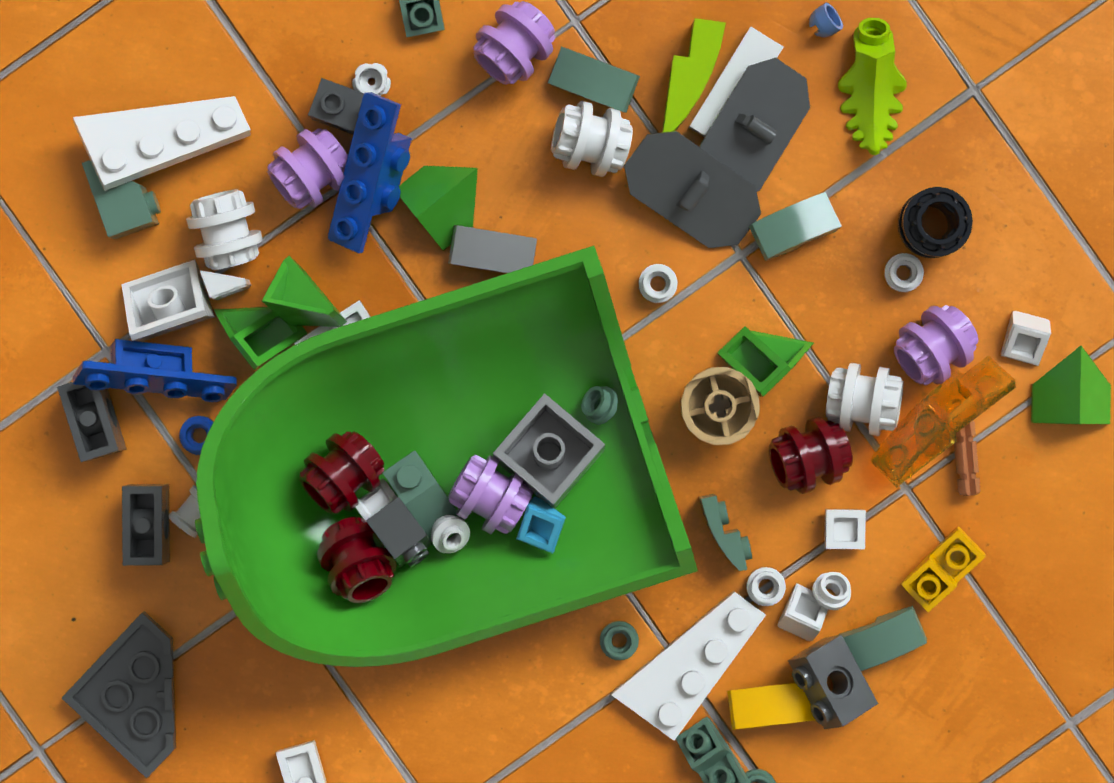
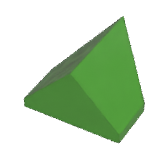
M423 166L399 186L401 190L400 198L443 251L451 245L454 225L473 227L478 168Z
M291 256L283 260L262 302L291 326H343L347 322L346 319L306 271Z
M269 307L213 309L229 339L254 370H258L308 334L303 326L288 325Z
M745 326L718 352V355L732 369L741 372L752 381L758 395L763 397L797 364L814 342L751 331Z
M1079 346L1032 384L1031 423L1110 424L1111 385L1082 346Z

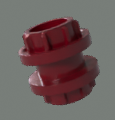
M821 417L807 420L805 433L802 434L792 425L780 429L779 437L772 439L769 445V458L778 482L783 488H787L790 491L796 489L801 494L815 489L817 477H821L828 485L840 482L843 478V473L848 472L853 463L851 446L844 429L839 426V423H834L830 420L825 421Z
M355 431L352 433L346 432L342 436L337 433L332 434L326 440L329 453L324 457L311 453L304 459L306 468L299 475L300 482L305 491L323 510L330 514H338L342 509L348 512L352 511L359 504L355 495L359 488L362 487L368 492H373L380 486L379 476L384 472V462L375 448Z
M350 517L332 524L323 533L322 542L317 551V558L321 567L329 572L327 580L332 592L342 596L344 599H348L350 602L363 603L373 600L385 593L392 584V578L397 566L396 561L390 552L384 548V544L363 518Z

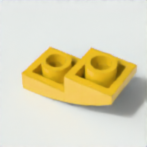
M958 526L903 580L901 585L927 612H930L957 587V583L986 558V554Z
M796 683L727 691L732 730L816 720L812 715L811 704L804 690L799 688Z

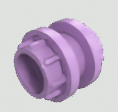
M514 2L512 5L503 4L495 12L498 27L494 28L489 25H483L476 33L477 43L473 48L474 57L479 65L494 79L507 85L509 83L514 84L517 80H528L534 73V68L530 61L533 57L538 60H546L553 52L552 42L555 40V29L549 19L528 2Z
M319 128L313 132L304 129L297 134L296 137L300 147L292 153L283 146L274 151L273 156L275 160L267 168L268 175L277 190L294 208L302 209L308 204L313 208L317 207L323 202L320 190L326 185H330L338 191L345 178L344 170L348 158L346 151L328 130Z
M944 305L941 308L931 306L921 315L922 327L914 322H909L899 330V339L896 340L894 354L906 374L919 384L928 385L931 382L942 384L951 376L950 363L963 368L974 359L976 344L979 342L978 334L971 321L962 311L948 305Z
M474 455L469 458L448 495L449 503L458 507L456 515L464 520L471 511L485 518L482 530L492 534L496 529L507 534L513 530L532 497L533 491L516 474H512L508 478L496 471L499 460L494 456L489 455L485 460L478 455Z

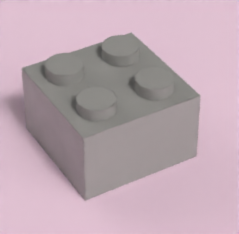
M544 393L493 452V456L499 460L498 464L508 473L519 476L523 483L533 491L534 495L555 509L605 450V444Z

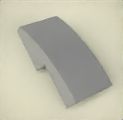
M454 225L448 263L510 273L533 265L537 238Z

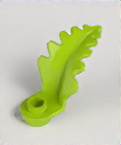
M867 18L862 20L854 31L855 62L839 80L838 88L843 93L851 94V97L841 104L840 109L842 113L855 114L846 123L848 130L858 129L853 133L852 139L854 141H862L859 145L861 149H867L870 154L878 155L881 149L888 148V144L885 141L893 140V134L887 129L896 130L898 124L889 114L901 113L903 111V105L894 97V94L905 91L907 81L894 63L895 46L889 24L880 18Z

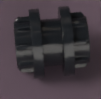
M944 187L928 188L913 195L905 202L898 217V232L904 245L914 254L924 258L943 257L960 249L968 240L973 224L972 213L965 199L957 192ZM928 207L937 208L946 216L948 228L941 239L930 237L922 227V214L926 212Z

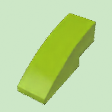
M694 19L688 57L674 55L672 59L662 133L676 131L699 100L713 72L721 49L726 22Z

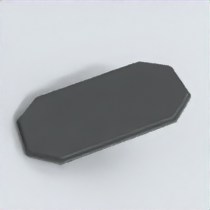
M777 58L749 65L699 147L754 184L756 191H760L810 109L807 78Z
M677 131L647 134L624 165L630 195L708 248L738 245L750 230L749 226L756 222L761 215L756 186Z

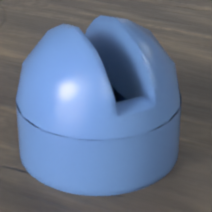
M824 3L810 15L809 26L816 25L818 28L814 33L816 36L829 37L843 29V23L839 14L829 3Z

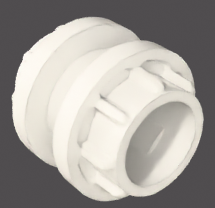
M580 101L577 106L568 104L565 108H562L557 118L552 137L551 152L555 158L563 160L564 168L575 170L582 160L591 163L592 175L604 177L607 172L616 173L623 168L630 150L633 128L629 120L621 118L619 110L608 108L603 117L593 115L592 103Z
M238 189L228 190L193 200L190 204L192 216L186 218L189 229L200 228L204 242L194 246V251L197 258H204L207 268L219 270L256 259L259 255L257 244L262 242L263 238L260 230L249 231L246 216L254 214L256 211L253 202H246L242 191Z
M850 363L848 369L836 368L832 372L827 395L826 417L828 420L840 423L839 426L844 431L849 432L851 431L853 421L869 423V435L880 436L881 430L893 431L897 428L904 381H902L901 377L890 375V368L879 367L876 377L860 375L861 365L857 363Z

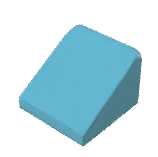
M534 496L527 505L516 539L553 554L566 517L542 499Z

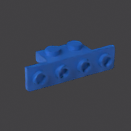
M372 92L364 93L344 170L345 178L340 186L328 233L330 241L357 253H363L372 216L393 211L399 201L401 194L399 186L403 171L410 160L409 147L412 138L401 133L394 134L401 104Z
M115 339L111 345V363L82 361L73 376V384L85 385L91 390L114 388L123 389L130 394L152 392L162 393L168 398L191 396L200 397L206 402H219L229 397L237 386V378L192 372V347Z

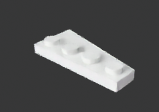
M235 96L73 117L76 130L104 191L251 135V129Z
M735 591L731 592L695 622L690 629L680 637H677L666 649L650 662H647L625 683L611 692V695L669 738L675 740L766 614Z

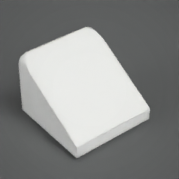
M200 271L209 297L215 300L246 290L251 286L250 280L245 278Z
M1013 311L1001 356L1039 366L1051 335L1050 321L1038 316Z
M796 583L777 626L807 641H813L821 631L828 609L822 607L815 600L812 590Z

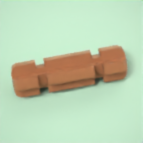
M971 419L953 421L952 428L953 437H957V442L954 443L956 474H960V479H957L958 493L963 496L977 495L981 489L980 478H976L979 466L976 441H973V436L976 435L975 422Z

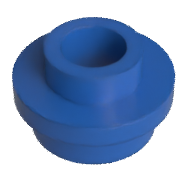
M194 416L183 423L179 438L185 450L195 455L201 454L204 442L199 443L195 441L193 433L195 429L203 428L206 434H208L213 424L210 418Z

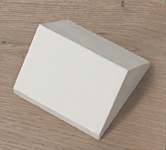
M195 260L121 284L129 336L132 341L142 342L215 317Z

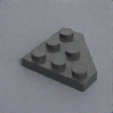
M144 611L66 692L62 699L146 778L176 748L173 637Z

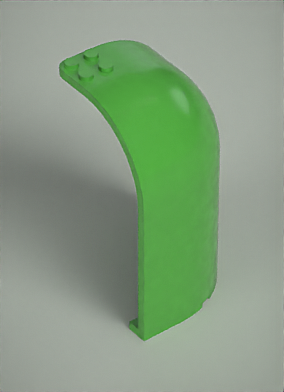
M595 246L344 325L292 346L259 368L228 399L213 422L200 454L196 486L201 518L195 520V527L201 543H205L206 547L205 551L200 552L201 562L206 575H214V584L221 600H228L236 616L253 636L281 653L313 663L332 666L368 667L414 661L698 571L657 444L654 441L639 388L632 372L629 356ZM595 386H607L613 389L618 396L615 415L601 425L590 422L581 408L584 395ZM544 393L605 444V450L555 508L566 519L553 554L516 539L525 511L513 530L507 534L496 529L492 534L482 530L485 518L471 511L465 519L470 528V538L467 544L459 551L442 553L432 543L427 548L429 555L417 565L410 568L408 564H405L400 568L397 564L390 588L381 596L367 602L353 603L332 592L327 580L329 572L321 567L317 558L322 535L328 527L342 519L363 517L356 507L350 512L342 509L338 514L327 513L305 491L299 476L300 472L306 468L304 459L311 453H316L321 457L329 453L326 440L332 434L337 433L342 436L346 432L352 433L355 431L359 433L375 448L382 458L384 471L415 450L447 496L469 458L478 455L486 460L489 455L493 456V452ZM499 464L497 465L495 469L496 471L507 476L508 478L511 476V474L508 473L503 467H501ZM382 473V474L379 476V479L381 480L382 478H384V480L387 482V484L389 485V487L392 489V491H393V492L395 493V495L398 497V495L396 494V492L394 491V489L392 488V486L390 485V483L388 482V480L386 479V477H385V476L383 475V473ZM361 487L355 492V495L360 499L369 492Z

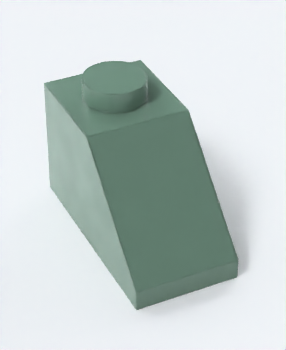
M88 160L82 163L109 238L118 239L159 224L156 214L161 213V209L154 191L147 192L146 187L134 181L104 191L91 161Z
M415 450L382 472L398 497L428 535L430 541L432 526L438 518L444 515L457 516L456 508L453 504L449 503L448 496Z

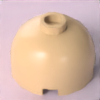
M728 367L708 368L696 374L686 385L681 398V415L688 430L699 440L713 445H729L745 438L754 427L760 413L759 395L752 381L741 372Z

